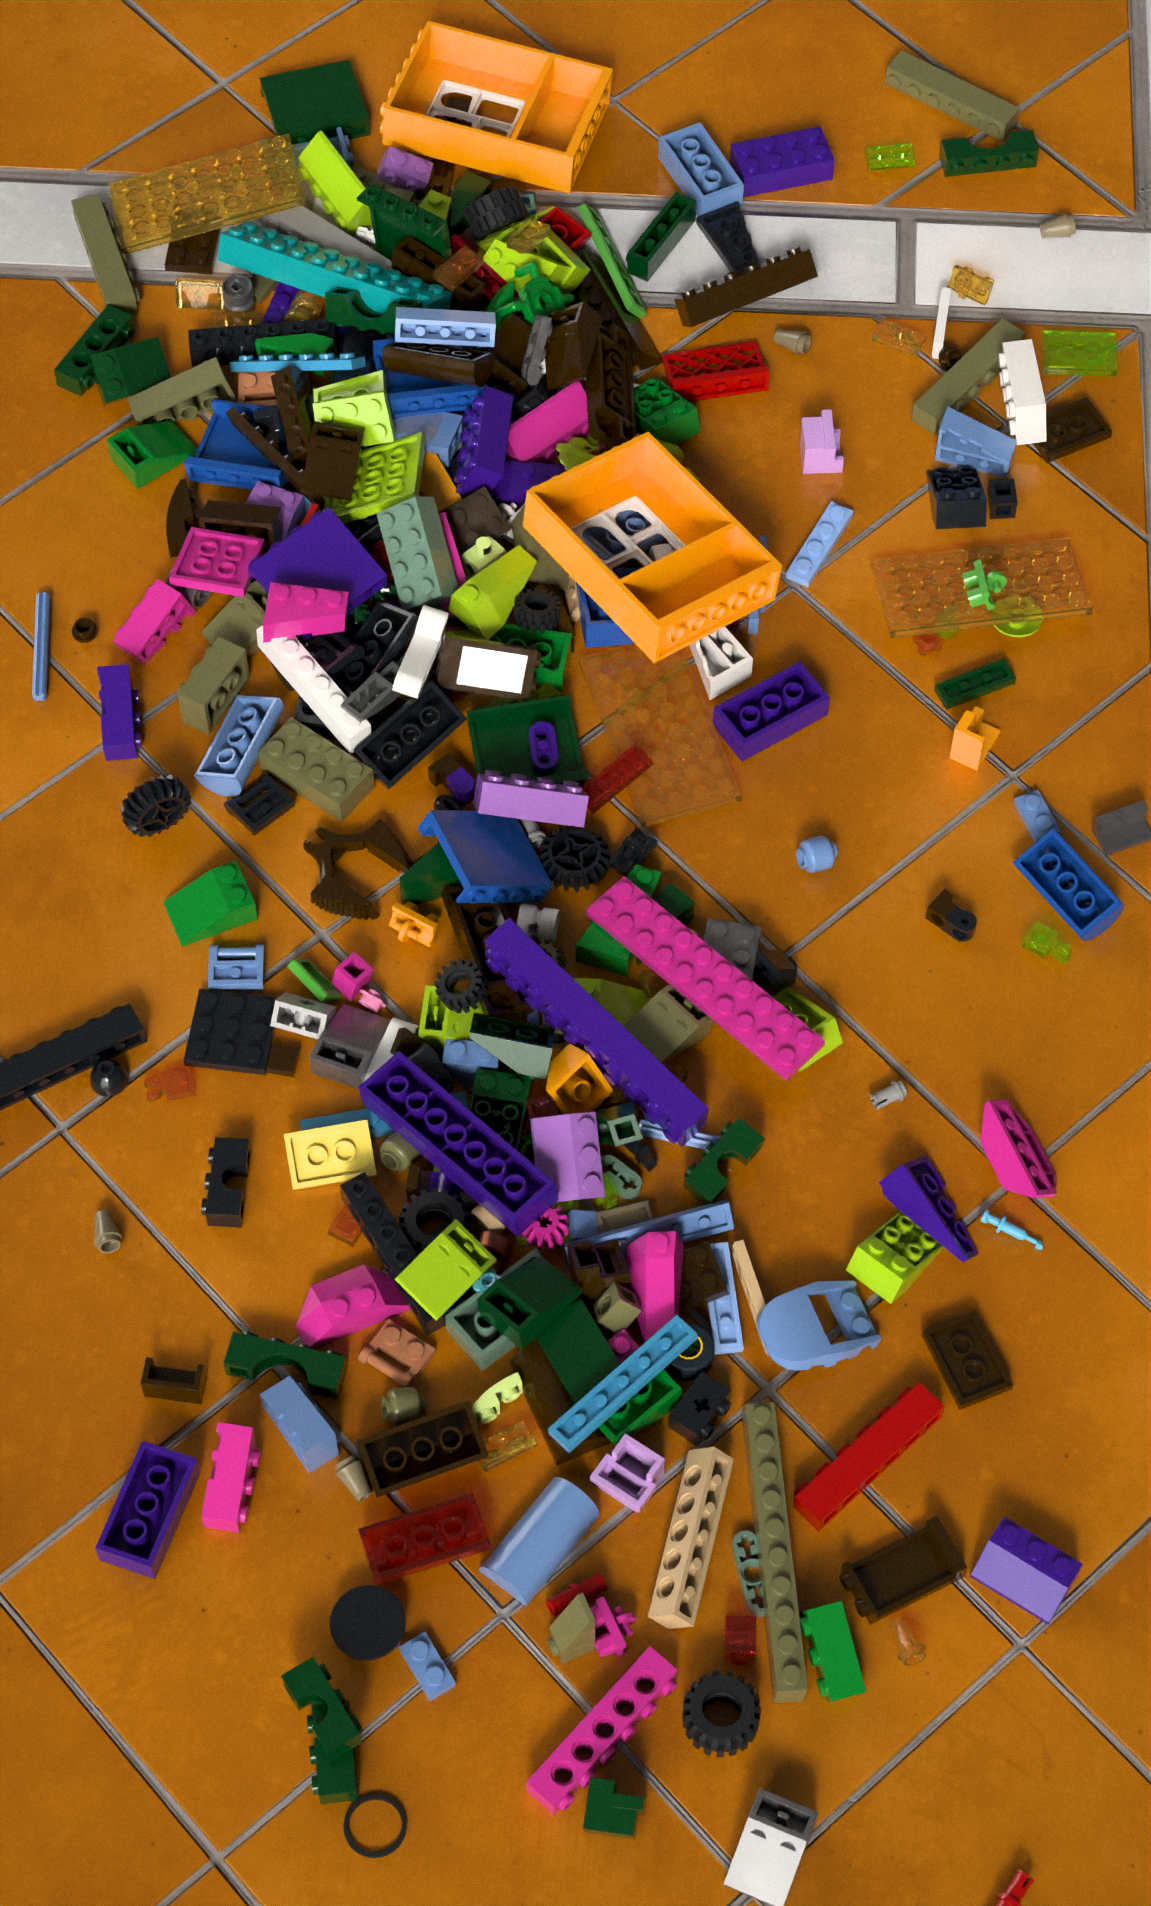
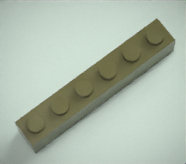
M902 50L887 66L885 84L1001 141L1005 140L1018 123L1019 107Z
M99 194L71 200L74 218L105 306L111 305L129 314L137 313L136 302L140 301L139 293L136 287L132 288L131 286L134 284L132 273L130 270L126 271L125 267H128L125 254L119 252V250H122L119 237L113 236L115 227L112 219H107L109 211L106 202H101Z
M1002 318L914 403L911 420L935 435L940 429L947 406L962 413L966 404L971 399L975 400L980 394L981 389L985 385H990L996 375L1003 369L999 366L998 357L999 353H1003L1002 343L1025 340L1026 333Z

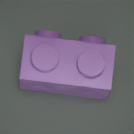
M389 146L381 158L376 178L402 189L414 191L415 194L420 195L429 182L433 163Z

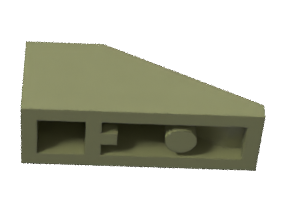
M583 1593L578 1594L549 1627L550 1638L546 1639L548 1648L553 1657L558 1655L562 1664L595 1650L596 1620Z

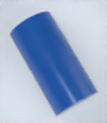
M1054 828L1012 862L1083 941L1091 940L1103 933L1116 921L1123 910L1124 905L1121 900Z

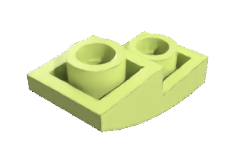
M518 1372L493 1385L474 1403L472 1411L477 1423L486 1424L493 1421L500 1414V1402H511L517 1399L519 1394L523 1393L522 1380Z

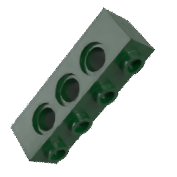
M107 305L54 369L57 386L81 397L88 389L92 388L95 379L88 357L124 346L128 340L132 339L135 333L133 316L111 305Z

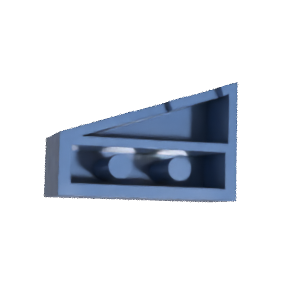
M288 1376L260 1394L262 1406L308 1473H311L339 1455L337 1444L340 1441L337 1434L326 1422L319 1408L315 1404L313 1405L307 1398L308 1394L300 1382L295 1383L291 1376Z

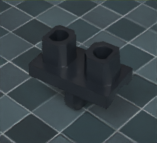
M635 828L630 836L624 839L622 846L610 859L609 866L614 868L617 874L627 877L635 865L641 866L658 845V840L646 836L639 829Z

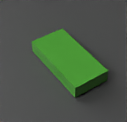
M292 959L287 967L321 1002H337L341 997V992L331 984L309 959Z

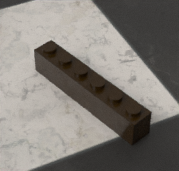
M800 246L792 247L786 250L787 254L779 256V254L769 256L763 264L759 265L758 262L745 266V271L737 273V271H732L724 274V279L716 282V279L702 283L703 287L700 289L689 288L682 291V296L674 299L682 325L685 327L696 326L818 277L810 249H801Z

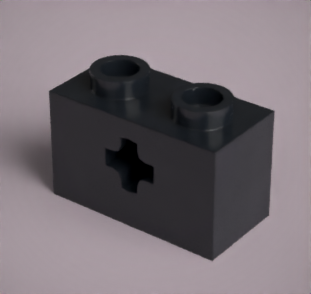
M701 1372L670 1413L668 1427L697 1446L702 1439L707 1440L715 1429L716 1425H714V1422L719 1416L723 1418L732 1405V1402H730L731 1390L706 1373Z

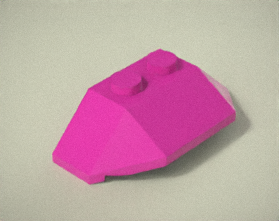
M988 1100L984 1108L980 1143L1004 1190L1032 1198L1054 1197L1057 1194V1175L1033 1129L1018 1112L1012 1109L1013 1105L1008 1100Z
M363 1264L312 1285L296 1324V1329L303 1344L317 1349L408 1311L410 1308L389 1275Z

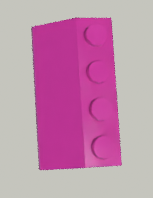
M579 381L570 384L509 426L505 460L546 464L554 461L560 454L556 450L557 443H567L573 437L584 438L588 436L587 396Z

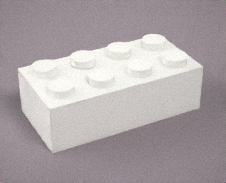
M1032 339L1002 343L1003 353L998 354L999 366L1003 368L1002 372H999L1000 387L1005 386V388H1002L1003 402L1008 403L1005 406L1006 417L1012 420L1009 421L1010 436L1015 435L1017 445L1046 442V402Z

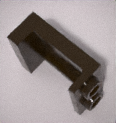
M511 313L500 320L495 330L494 347H487L485 352L494 354L493 368L489 378L495 379L503 385L505 390L516 395L527 389L529 385L520 378L532 327Z

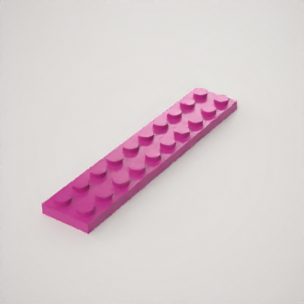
M625 876L586 909V915L786 1081L825 1046V1040Z

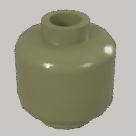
M395 1131L380 1147L382 1163L388 1169L394 1171L409 1169V1166L421 1155L420 1152Z
M414 1387L391 1388L386 1396H383L381 1399L382 1417L384 1420H388L392 1426H399L421 1417V1414L426 1412L425 1398L420 1396Z

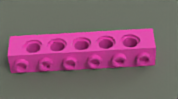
M649 1646L526 1782L527 1791L553 1815L560 1809L565 1811L574 1801L576 1796L573 1794L580 1786L586 1788L589 1785L590 1777L595 1778L596 1773L594 1771L601 1763L604 1765L608 1764L617 1752L616 1746L622 1740L627 1742L637 1730L635 1725L642 1718L648 1719L654 1713L658 1706L656 1702L661 1696L668 1697L678 1684L676 1682L678 1670ZM642 1682H649L654 1688L650 1692H642L637 1686ZM622 1704H628L633 1708V1712L623 1715L618 1712L617 1708ZM601 1727H609L613 1734L604 1738L597 1734V1730ZM586 1749L593 1756L588 1760H580L577 1758L576 1753ZM561 1772H566L572 1776V1779L568 1783H559L555 1777Z

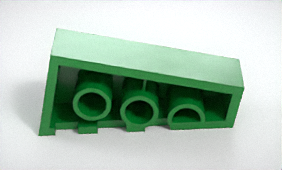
M635 865L626 877L652 899L660 892V871ZM593 921L576 944V962L620 975H628L635 955Z

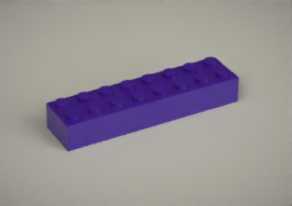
M400 1051L358 1086L363 1104L403 1137L517 1237L559 1200L556 1184L552 1179Z

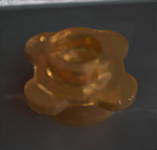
M924 629L919 634L913 636V642L917 644L918 652L922 655L942 649V643L938 641L939 636L932 629Z

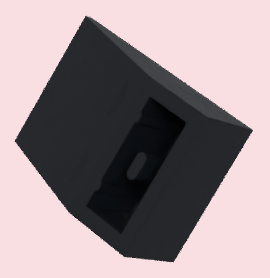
M964 466L953 470L935 468L934 470L926 471L932 519L936 529L986 527L987 497L976 469Z

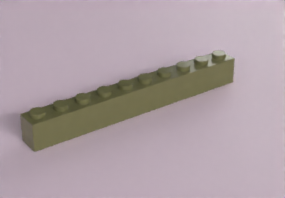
M750 1403L744 1406L742 1425L754 1534L757 1540L759 1578L761 1579L760 1587H762L763 1593L762 1606L765 1611L764 1624L773 1703L802 1702L807 1694L808 1686L775 1403Z

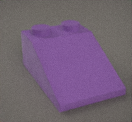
M257 481L246 504L281 507L283 523L282 541L290 536L293 529L300 526L306 514L304 495Z

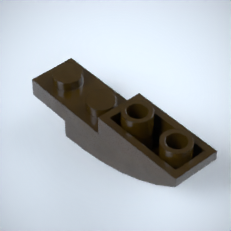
M186 478L181 479L168 507L166 534L170 558L179 556L190 528L195 527V523L199 522L197 507L192 508L191 503H195L193 488H188Z

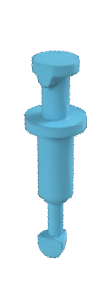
M988 1209L983 1213L980 1221L983 1223L989 1222L997 1226L995 1232L999 1233L1001 1230L1019 1240L1026 1239L1035 1244V1248L1038 1250L1043 1249V1242L1027 1235L1026 1230L1006 1221L1007 1216L1003 1215L999 1219L990 1214Z

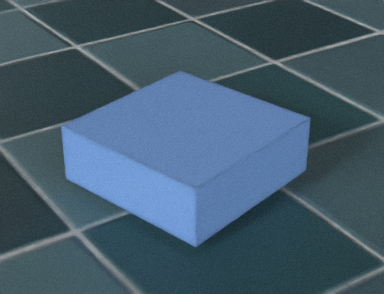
M571 1210L568 1212L571 1240H578L598 1234L595 1211Z

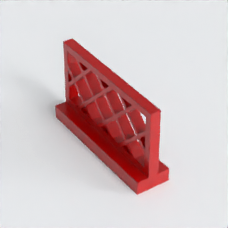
M757 341L662 354V363L670 388L688 402L769 390V369L767 365H764ZM753 350V354L750 357L741 354L742 352ZM724 354L729 356L726 360L718 357ZM703 358L705 361L701 364L694 361V359ZM737 359L744 363L738 366L732 362ZM676 361L682 363L679 367L669 364V362ZM711 363L720 365L717 370L708 367ZM687 366H690L692 368H695L696 370L693 373H691L684 369Z

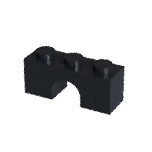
M215 1137L214 1148H209L208 1163L212 1164L211 1173H206L205 1190H208V1196L202 1199L201 1214L206 1215L208 1226L242 1228L245 1207L243 1190L230 1189L225 1184L233 1177H248L251 1160L249 1139Z

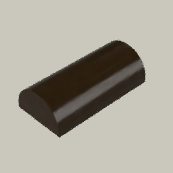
M393 342L383 347V363L389 372L483 387L491 375L494 354L442 344Z
M538 1341L529 1344L513 1356L510 1366L514 1373L518 1372L522 1380L523 1394L556 1466L610 1444V1440L597 1428L568 1453L549 1435L548 1428L571 1409L574 1403Z

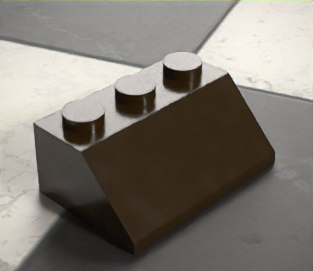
M208 500L199 516L200 528L265 539V548L261 556L270 551V547L275 542L282 541L283 523L281 507Z

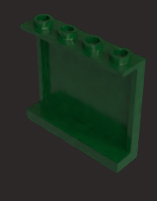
M349 60L259 78L261 95L265 98L277 136L278 147L310 142L317 132L321 130L327 138L336 137L337 127H341L343 135H347L348 139L370 135L369 117Z
M372 183L356 198L357 201L369 206L376 244L372 248L374 251L392 261L393 249L408 235L453 263L447 220Z
M553 695L541 700L532 698L515 704L506 702L489 708L480 706L467 711V725L477 775L478 773L485 774V770L501 772V776L511 777V774H522L527 776V780L537 781L538 777L553 779L555 784L562 785L564 781H573L579 783V787L587 790L586 769H583L570 706V695ZM540 721L550 723L554 727L556 735L558 765L549 773L538 772L533 767L531 760L529 730L534 723ZM543 735L537 737L539 740L546 739ZM542 759L541 762L543 764L549 763V760Z

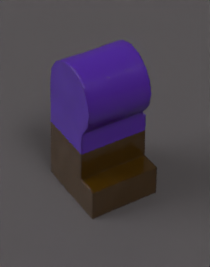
M449 753L428 767L429 781L435 787L442 783L461 805L469 804L474 800V779Z
M416 1165L409 1166L405 1187L407 1199L412 1195L420 1196L419 1191L424 1189L427 1193L432 1192L431 1188H438V1192H443V1189L450 1190V1196L454 1194L459 1196L460 1187L443 1172L421 1170V1166Z

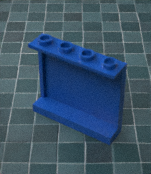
M395 338L373 341V361L376 372L383 370L386 375L387 398L392 419L466 410L467 407L470 408L476 394H480L485 386H487L485 384L483 387H475L389 372L383 363V347L395 342ZM454 346V347L472 349L471 346Z
M212 399L211 403L214 413L195 456H187L184 462L188 480L253 490L257 481L285 489L288 480L283 476L282 470H277L233 427L225 414L232 407L239 413L244 412L251 419V425L255 428L257 425L254 420L253 411L272 407ZM286 441V445L279 446L281 449L280 454L282 456L287 454L290 457Z
M430 810L418 826L422 836L437 837L464 890L456 899L457 903H538L546 897V894L553 886L516 818L479 814L477 811Z

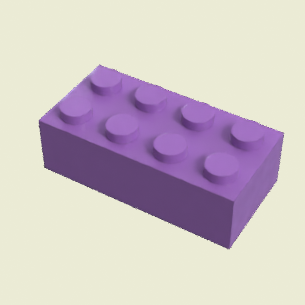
M485 770V774L478 773L473 805L479 814L584 828L589 796L582 787H579L577 782L564 781L562 785L553 783V779L538 777L537 781L527 780V776L522 774H511V777L501 776V772Z

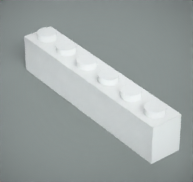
M263 626L256 629L258 647L344 748L352 754L354 749L371 735V724L367 720L360 723L341 708V704L348 697L297 638L271 639V642L263 643Z

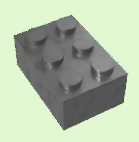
M708 918L704 942L753 981L755 959L760 947L762 927Z

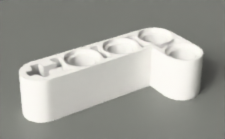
M423 605L415 634L397 672L392 691L418 699L438 653L442 633L445 630L449 615L448 612Z

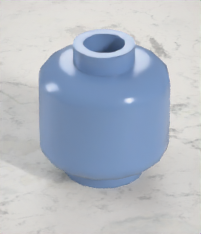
M825 836L803 840L796 850L798 865L808 873H817L830 869L838 855L835 843L830 842Z

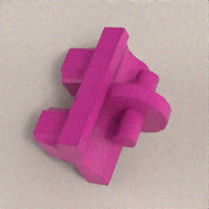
M604 1596L595 1600V1607L590 1609L596 1620L595 1629L603 1626L606 1634L595 1638V1647L600 1657L616 1653L619 1658L626 1654L624 1648L627 1645L620 1630L622 1629L625 1637L631 1636L633 1631L630 1625L636 1621V1617L633 1612L624 1614L622 1607L618 1606L613 1609L616 1616L614 1619Z

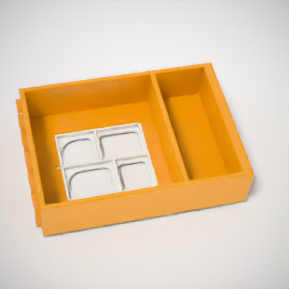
M427 21L424 29L419 31L417 43H413L411 47L410 57L404 60L402 73L398 72L395 86L389 90L387 102L384 101L382 103L380 115L383 116L380 126V134H383L382 144L570 194L609 108L613 69ZM457 92L471 96L472 100L468 112L445 107L441 103V98L447 93ZM483 100L515 107L519 110L512 124L476 115V112ZM435 117H454L458 120H466V122L471 123L472 126L468 127L452 123L449 121L437 119ZM482 127H488L504 131L507 133V136L505 137L502 135L486 132L480 129Z
M649 432L635 436L630 441L615 446L611 450L599 456H594L589 461L576 465L560 475H555L551 479L527 490L523 527L653 663L769 604L776 598L782 564ZM633 510L643 515L651 523V526L634 535H627L617 525L615 518L622 511ZM591 527L605 528L612 533L626 550L608 560H602L584 542L582 534ZM656 534H661L676 551L653 562L637 544ZM630 559H637L644 566L621 579L612 571L614 567Z

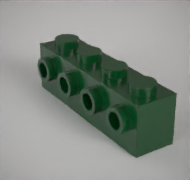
M675 192L628 251L626 262L629 274L646 282L650 280L696 221V200Z

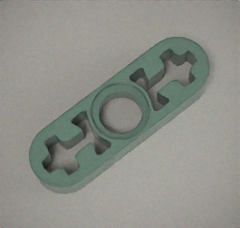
M740 1531L733 1538L732 1553L745 1606L752 1616L764 1617V1608H759L757 1604H752L755 1600L754 1589L760 1587L761 1579L750 1581L744 1576L745 1569L749 1567L759 1568V1559H752L758 1555L756 1535L751 1531ZM742 1539H746L749 1544L753 1543L749 1551L751 1559L745 1560L744 1548H738L741 1545ZM762 1587L759 1588L761 1600L763 1596Z

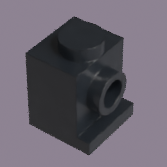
M1000 478L989 480L987 497L990 519L1015 518L1018 501L1014 479Z

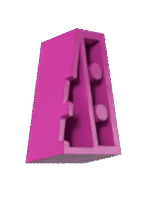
M157 579L147 589L141 603L134 607L125 625L118 629L113 642L122 651L145 665L166 644L163 639L171 631L177 633L181 628L179 623L187 615L192 617L196 610L180 592Z
M270 582L263 623V643L271 642V639L287 637V639H294L296 635L312 633V636L345 631L349 592Z
M218 1422L216 1432L219 1433L220 1439L217 1451L213 1450L211 1460L215 1461L211 1478L207 1482L202 1520L206 1528L239 1533L241 1523H246L248 1519L249 1505H246L247 1496L252 1495L254 1492L255 1477H252L254 1467H259L261 1450L257 1448L253 1427Z

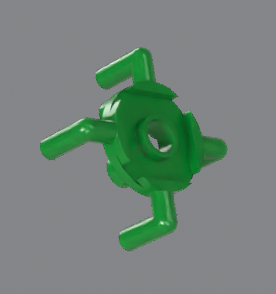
M530 262L514 271L517 278L528 274L531 277V280L518 291L520 301H513L497 308L496 315L502 318L515 311L522 310L525 322L532 326L534 316L542 315L548 317L549 313L561 310L573 303L575 298L572 294L562 295L557 286L553 287L549 283L551 280L540 276L538 264ZM539 298L544 300L545 308L541 306Z

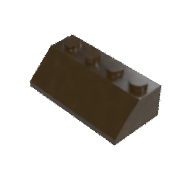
M469 1400L356 1441L360 1459L376 1498L489 1457Z

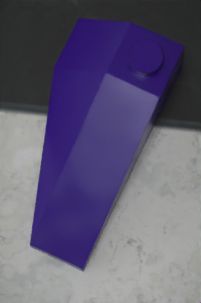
M927 1155L901 1165L879 1182L883 1188L884 1196L897 1209L962 1262L978 1255L965 1225L957 1221L954 1215V1210L957 1209L952 1200L948 1201L942 1189L946 1185Z

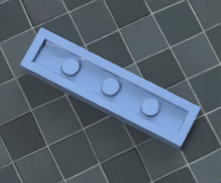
M831 501L788 568L786 578L809 588L853 518L854 511Z
M728 1242L713 1243L710 1245L729 1292V1295L707 1303L711 1334L714 1341V1355L743 1352L744 1345Z

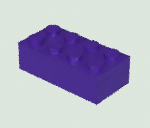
M819 126L731 144L730 165L744 184L743 197L833 180L834 157L823 130Z
M485 386L483 391L474 397L472 406L466 408L462 419L465 422V427L460 435L462 447L457 455V461L460 463L454 476V481L457 482L456 493L469 496L483 486H486L490 493L502 478L513 395Z
M798 662L714 707L713 727L741 762L827 716L830 697L804 665Z
M141 1442L95 1547L100 1561L156 1579L201 1473L197 1458L149 1442Z

